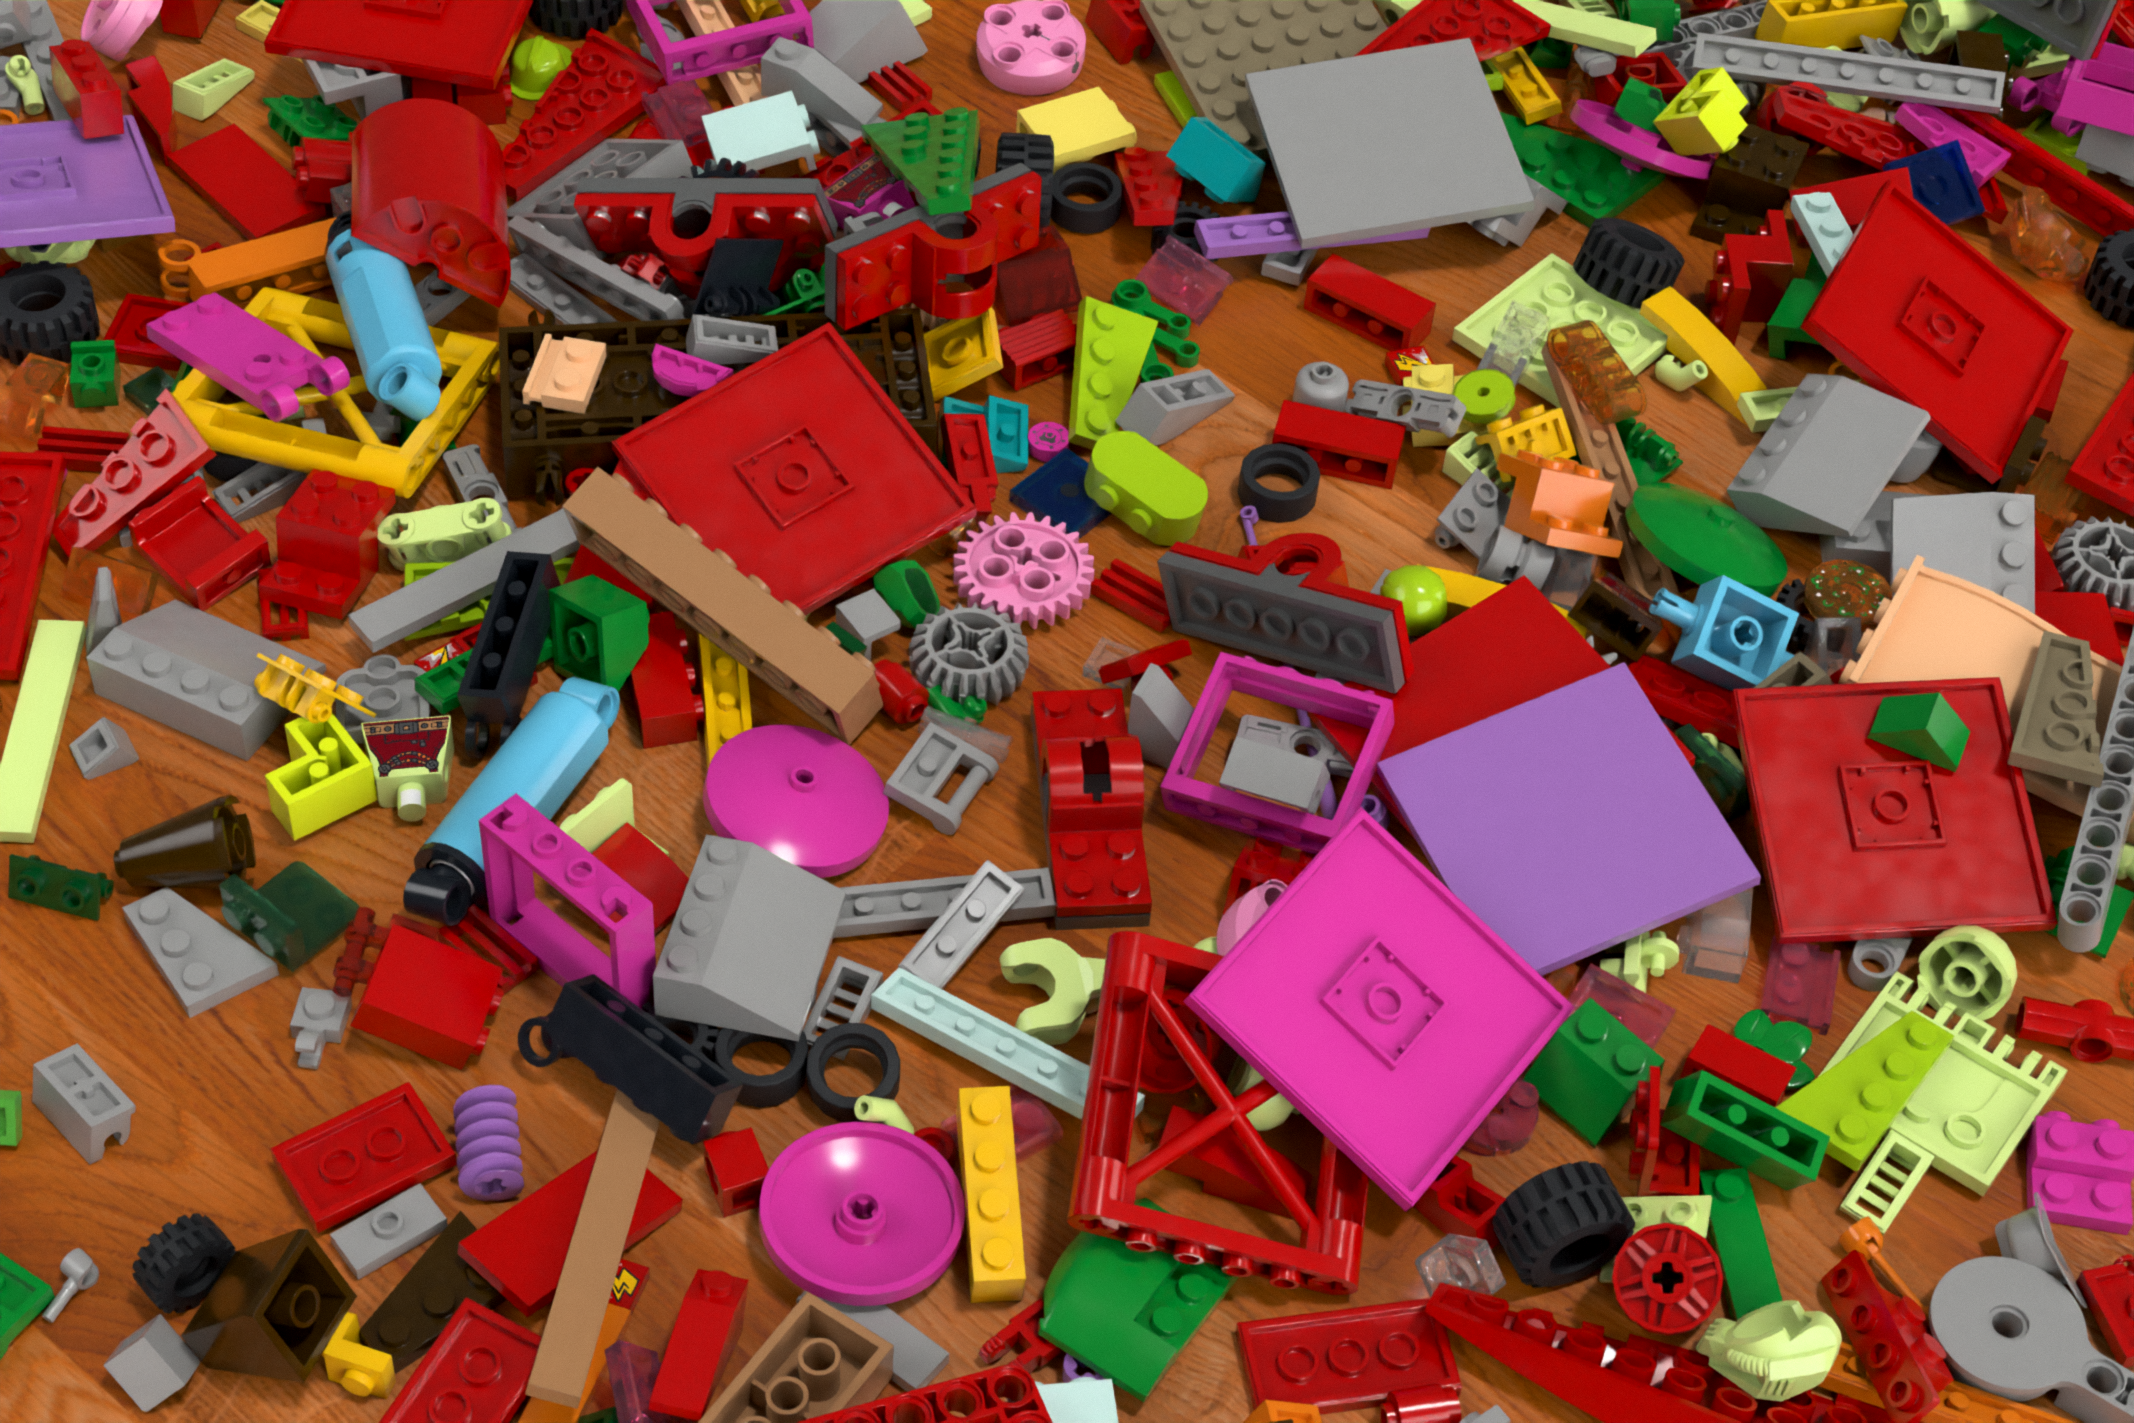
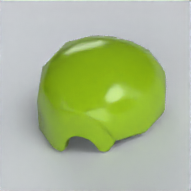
M1405 565L1396 569L1385 577L1383 585L1380 586L1381 596L1402 601L1408 636H1423L1440 626L1447 614V592L1444 582L1438 574L1425 565Z

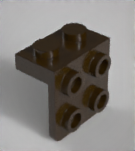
M2033 415L2030 416L2006 464L2002 477L1994 484L1988 482L1979 473L1967 474L1944 448L1934 465L1932 474L1937 479L1974 493H2016L2019 485L2027 487L2036 466V464L2031 463V460L2038 463L2045 450L2048 439L2041 437L2047 421Z

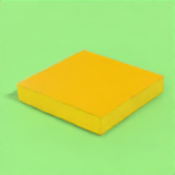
M992 307L975 317L953 319L924 334L934 402L1003 368L995 311Z

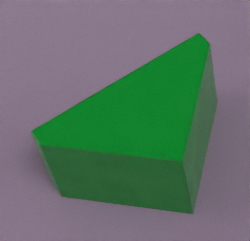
M1936 692L1883 697L1868 738L1922 760H1930L1932 764L1956 772L1971 731L1943 696Z

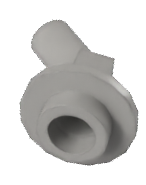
M377 401L373 412H362V414L380 440L391 441L392 433H401L400 417L390 415L394 408L393 406Z

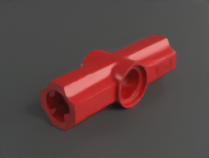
M2026 996L2022 997L2015 1020V1035L2018 1038L2070 1048L2073 1057L2086 1063L2104 1062L2111 1057L2134 1061V1018L2114 1014L2112 1006L2108 1003L2096 999H2087L2071 1006Z

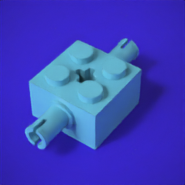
M1725 575L1700 585L1694 603L1669 592L1665 588H1661L1652 600L1658 603V605H1650L1649 612L1651 614L1657 615L1682 628V634L1671 663L1730 691H1733V689L1754 688L1795 656L1785 650L1799 613Z

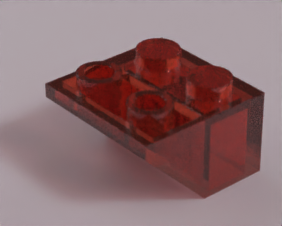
M1054 225L1039 228L1037 247L997 264V286L993 304L1007 326H1017L1030 321L1032 317L1039 313L1048 314L1062 308L1064 314L1078 312L1079 303L1083 299L1071 251Z

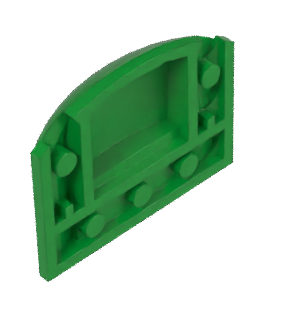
M1147 1198L1135 1200L1134 1205L1169 1213ZM1081 1231L1067 1246L1051 1271L1041 1300L1044 1301V1318H1040L1038 1322V1334L1106 1379H1112V1383L1144 1403L1239 1277L1223 1273L1221 1271L1222 1266L1207 1262L1198 1265L1184 1264L1176 1261L1173 1258V1254L1157 1250L1137 1252L1128 1249L1125 1246V1242Z

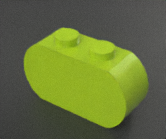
M1111 432L1101 437L1093 448L1084 479V487L1088 497L1097 502L1101 508L1110 511L1124 521L1135 532L1142 534L1157 545L1173 546L1177 541L1184 543L1194 536L1208 499V489L1202 478L1136 432Z

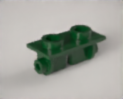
M14 854L9 856L8 898L96 921L100 919V899H108L114 888L113 880L107 879L105 873L98 872L94 874L78 869L71 870L67 866L41 860L37 855H31L28 858Z

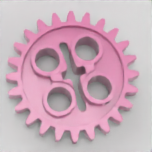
M1011 512L1010 521L1004 522L998 515H995L993 526L980 521L978 523V533L968 530L966 532V542H958L957 554H954L953 583L958 585L959 597H968V608H971L976 601L978 607L981 606L983 610L993 605L996 615L1009 613V618L1013 620V623H1020L1021 625L1022 621H1028L1032 629H1037L1038 620L1044 619L1046 623L1053 626L1055 614L1067 620L1070 618V608L1080 610L1082 608V599H1089L1091 582L1094 580V556L1088 555V543H1079V533L1077 531L1065 534L1066 523L1062 522L1055 527L1050 526V516H1046L1041 522H1035L1032 512L1028 513L1025 520H1019L1016 513Z

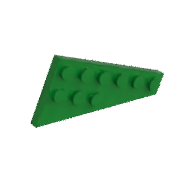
M956 107L946 110L942 115L928 116L927 113L919 112L906 116L904 120L860 125L863 141L866 144L871 143V148L875 155L881 154L883 164L899 181L904 180V186L908 192H915L916 201L929 215L971 210L980 130L978 110L968 111L967 108Z
M1500 112L1524 174L1568 201L1562 211L1591 228L1595 219L1614 218L1665 180L1666 174L1643 167L1641 172L1625 167L1620 163L1622 157L1601 145L1536 123L1526 125L1523 119Z

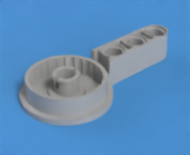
M1989 1256L1974 1258L1958 1264L1939 1281L1930 1301L1929 1325L1933 1338L1940 1343L1946 1352L1944 1362L1955 1380L2015 1402L2031 1400L2044 1395L2051 1389L2059 1390L2054 1405L2084 1423H2134V1372L2093 1348L2088 1340L2086 1322L2077 1301L2068 1289L2052 1275L2039 1267L2024 1263L2018 1259Z

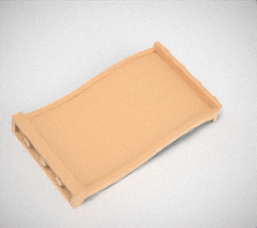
M1917 555L1909 570L1902 567L1899 569L1889 591L1895 593L1892 601L1885 597L1883 598L1872 620L1879 624L1875 631L1869 628L1866 629L1855 651L1862 655L1858 663L1851 659L1849 660L1838 683L1854 684L2000 677L2015 737L2043 632L2048 631L2064 636L2067 635L2024 607L1993 591L1959 577L1925 567L1923 565L1925 558ZM2090 650L2094 681L2092 695L2093 700H2096L2097 708L2095 719L2096 731L2100 735L2102 747L2123 667ZM2021 768L2027 791L2060 808L2083 817L2091 788L2090 785ZM2134 811L2126 839L2127 842L2133 845Z

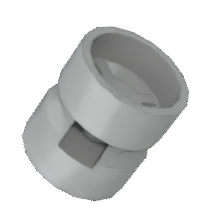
M1498 525L1482 552L1476 575L1501 584L1506 581L1508 585L1525 575L1540 591L1552 567L1555 549L1535 540L1524 543L1521 534Z

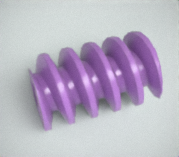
M502 1085L475 1087L463 1093L453 1106L455 1136L457 1137L455 1142L458 1154L459 1188L465 1195L487 1202L511 1199L520 1194L524 1188V1180L520 1175L523 1171L522 1160L518 1158L521 1154V1146L517 1141L520 1133L519 1126L516 1124L518 1112L514 1107L517 1103L516 1094L511 1089Z

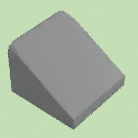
M105 717L98 720L69 745L83 776L88 780L129 766L139 760V756L126 731Z

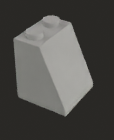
M822 0L809 12L812 17L814 49L856 83L867 80L868 73L875 71L881 74L882 67L888 66L892 69L894 62L900 61L904 64L924 55L928 51L903 5L898 0ZM795 33V38L799 39V36Z

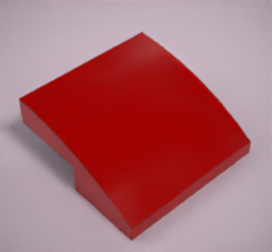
M629 823L624 824L597 848L592 855L653 903L655 935L676 916L689 878L646 836ZM616 911L608 916L615 923L623 918ZM598 924V928L609 935V932Z

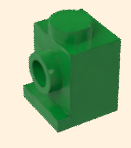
M115 340L71 342L70 387L75 408L119 406L121 369Z

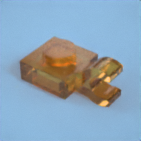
M1197 1082L1186 1091H1180L1175 1094L1152 1093L1146 1089L1138 1091L1145 1095L1143 1110L1135 1119L1145 1144L1161 1140L1173 1105L1204 1116L1209 1115L1217 1110V1108L1200 1083Z

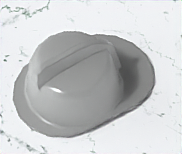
M2034 1192L2035 1206L2009 1219L2000 1221L1995 1227V1234L2002 1257L2018 1259L2024 1263L2039 1267L2062 1284H2068L2080 1304L2087 1308V1303L2076 1283V1279L2055 1242L2041 1197L2038 1192Z

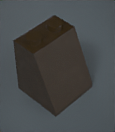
M297 1229L236 1251L181 1337L206 1368L304 1383L357 1295L307 1229Z

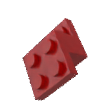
M1767 209L1763 226H1757L1755 235L1725 234L1721 250H1715L1714 276L1713 280H1707L1705 303L1711 304L1709 321L1734 347L1741 322L1768 323L1785 295L1794 262L1783 210Z
M313 469L276 515L278 560L258 584L259 599L343 620L379 570L378 526L396 503L395 489L377 485L371 481H361L337 475L331 471Z

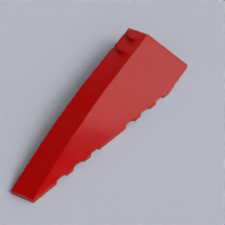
M1440 1282L1426 1304L1425 1312L1512 1370L1604 1423H1893L1886 1409L1837 1392L1835 1393L1834 1401L1812 1394V1388L1784 1401L1756 1399L1709 1366L1710 1359L1707 1355L1630 1333L1627 1342L1603 1336L1604 1326L1586 1321L1582 1322L1581 1328L1558 1324L1553 1319V1312L1534 1307L1532 1309H1523L1517 1313L1508 1310L1509 1304L1505 1299Z

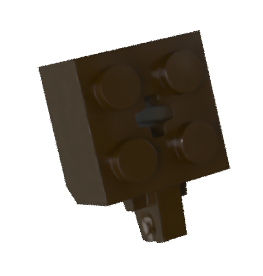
M1957 30L1946 65L2006 72L1999 113H1988L1997 120L2002 121V102L2004 96H2010L2013 87V74H2008L2007 69L2009 51L2004 50L2002 34Z

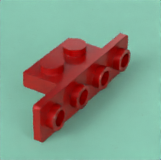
M1852 1250L1822 1277L1821 1283L1893 1423H1918L1940 1403L1937 1392L1940 1393L1954 1380L1944 1362L1946 1352L1940 1343L1929 1334L1923 1323L1926 1320V1316L1921 1307L1908 1296L1900 1298L1881 1288L1864 1254L1857 1250Z

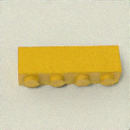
M1768 0L1754 37L1761 41L1823 49L1836 46L1842 50L1864 46L1859 38L1861 34L1875 40L1882 38L1891 43L1895 40L1908 5L1903 0Z
M1010 1086L959 1088L956 1119L961 1184L965 1201L964 1223L971 1303L1022 1300L1026 1273Z

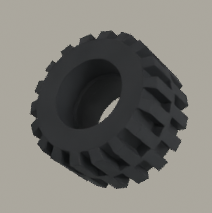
M533 0L529 14L536 26H542V30L547 33L553 32L555 36L559 37L571 36V38H579L580 36H586L591 27L604 33L609 30V26H615L618 22V17H621L623 13V0Z
M1002 132L997 143L995 173L1022 163L1031 169V172L1034 171L1042 177L1039 235H1045L1050 225L1054 172V143L1050 135Z
M1600 218L1595 219L1573 263V268L1585 283L1599 293L1625 305L1641 308L1642 302L1669 286L1673 287L1685 263V259L1669 241L1643 226L1622 219Z
M2129 229V232L2124 230L2115 231L2114 235H2107L2103 242L2099 244L2084 283V289H2086L2084 294L2087 300L2092 301L2090 306L2095 311H2100L2102 317L2107 320H2113L2117 322V325L2123 327L2125 325L2130 326L2132 329H2134V229Z
M39 261V263L31 264V262L21 264L22 267H12L6 270V275L0 276V355L4 359L10 358L11 363L18 366L26 364L27 368L36 369L38 366H45V369L55 368L54 365L62 363L66 365L71 363V342L96 341V336L100 334V326L93 290L86 275H81L79 269L75 267L67 268V264L62 262L51 264L49 261Z
M1588 1161L1560 1165L1529 1179L1506 1197V1200L1496 1210V1215L1492 1221L1493 1230L1522 1283L1531 1285L1533 1288L1555 1287L1573 1282L1593 1273L1618 1254L1625 1241L1633 1235V1228L1635 1227L1632 1215L1605 1168H1602L1598 1163H1589Z

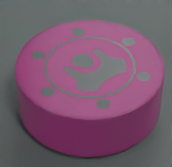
M1038 423L1029 430L1028 451L1038 460L1045 462L1058 461L1064 458L1069 451V432L1058 423Z

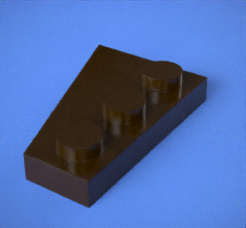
M461 1210L359 1330L360 1340L364 1346L392 1356L395 1374L427 1354L466 1297L490 1310L507 1301L498 1290L458 1255L459 1242L477 1231L476 1227Z

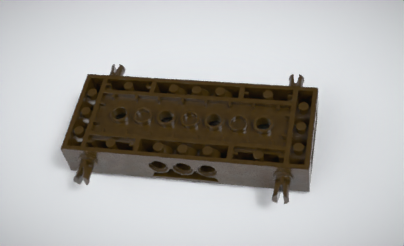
M920 308L893 309L846 331L837 325V322H833L828 318L825 312L715 317L774 326L778 350L830 322L936 456L937 420ZM535 309L528 316L529 326L498 327L502 443L507 496L535 495L537 503L545 507L547 494H553L555 504L558 506L564 501V493H567L565 481L570 472L580 468L596 469L599 467L607 474L613 475L619 458L612 450V441L692 398L674 394L663 388L654 378L652 368V352L656 344L687 354L686 335L691 319L555 325V315L553 312L546 309L544 323H539ZM545 334H552V339L563 341L565 336L606 343L607 356L585 414L542 407V402L531 401L530 405L523 404L522 391ZM754 341V344L761 345V341ZM756 362L720 365L733 369L734 375Z

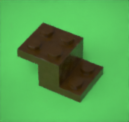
M1747 124L1748 126L1738 135L1739 140L1737 144L1729 151L1719 153L1713 166L1705 200L1693 222L1690 235L1722 245L1725 234L1755 235L1757 226H1763L1767 209L1783 210L1785 216L1789 204V190H1793L1796 177L1807 156L1810 144L1799 141L1791 136H1784L1759 128L1754 124Z

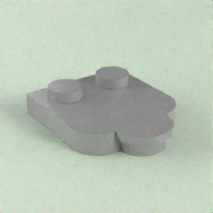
M382 654L371 657L365 662L364 668L352 669L343 673L337 679L336 689L340 684L363 696L364 699L360 706L376 713L375 718L337 698L336 718L356 744H364L361 723L431 717L430 703L415 691L414 678L426 672L418 666L401 665L399 660L391 655Z

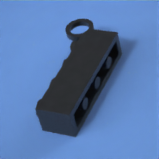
M507 551L457 694L468 721L465 730V749L470 758L481 759L484 757L489 745L490 723L503 724L500 734L501 748L522 721L520 713L551 623L548 590L561 585L550 554ZM479 726V737L476 746V733Z
M594 974L565 983L553 1011L546 1017L538 1016L525 1021L518 1032L519 1050L524 1059L531 1065L545 1067L557 1062L560 1058H577L595 1071V1075L599 1080L616 1087L632 1099L635 1107L643 1112L652 1114L668 1126L670 1132L675 1137L692 1145L721 1132L743 1086L741 1082ZM534 1026H541L542 1041L550 1052L547 1058L537 1055L530 1045V1032Z

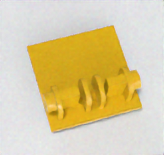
M258 652L256 657L268 662L264 671L260 672L254 680L257 692L262 697L276 702L279 706L287 708L292 713L299 714L311 723L326 722L331 717V706L336 698L375 718L376 713L360 706L364 697L340 684L334 692L333 690L337 682L310 668H307L304 675H301L305 666L281 653L277 660L274 661Z

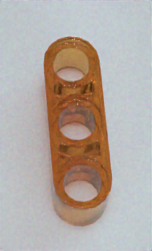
M1585 320L1550 330L1547 336V348L1552 360L1599 424H1612L1641 416L1645 412L1647 399L1644 389L1594 321Z

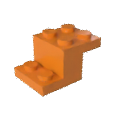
M1518 449L1516 456L1500 453L1496 469L1517 477L1504 527L1546 545L1614 558L1620 557L1623 541L1608 536L1609 528L1603 526L1614 483L1600 478L1599 469L1580 465L1578 461L1554 456L1553 459L1545 458L1540 453L1524 449Z

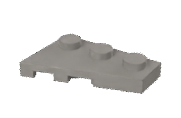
M168 887L122 907L125 920L189 1018L279 975L276 962Z

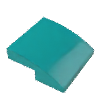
M989 395L985 405L981 406L944 396L939 406V421L943 413L983 414L985 416L996 473L1026 470L1028 466L1029 405ZM939 423L937 459L946 469H949Z

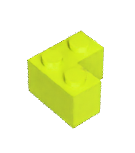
M1723 67L1700 70L1657 116L1653 123L1677 155L1701 156L1706 153H1725L1737 144L1739 140L1738 135L1748 126L1739 114L1748 101Z
M333 713L326 722L311 723L301 716L284 725L291 762L266 774L265 779L271 811L294 841L378 800L372 763Z

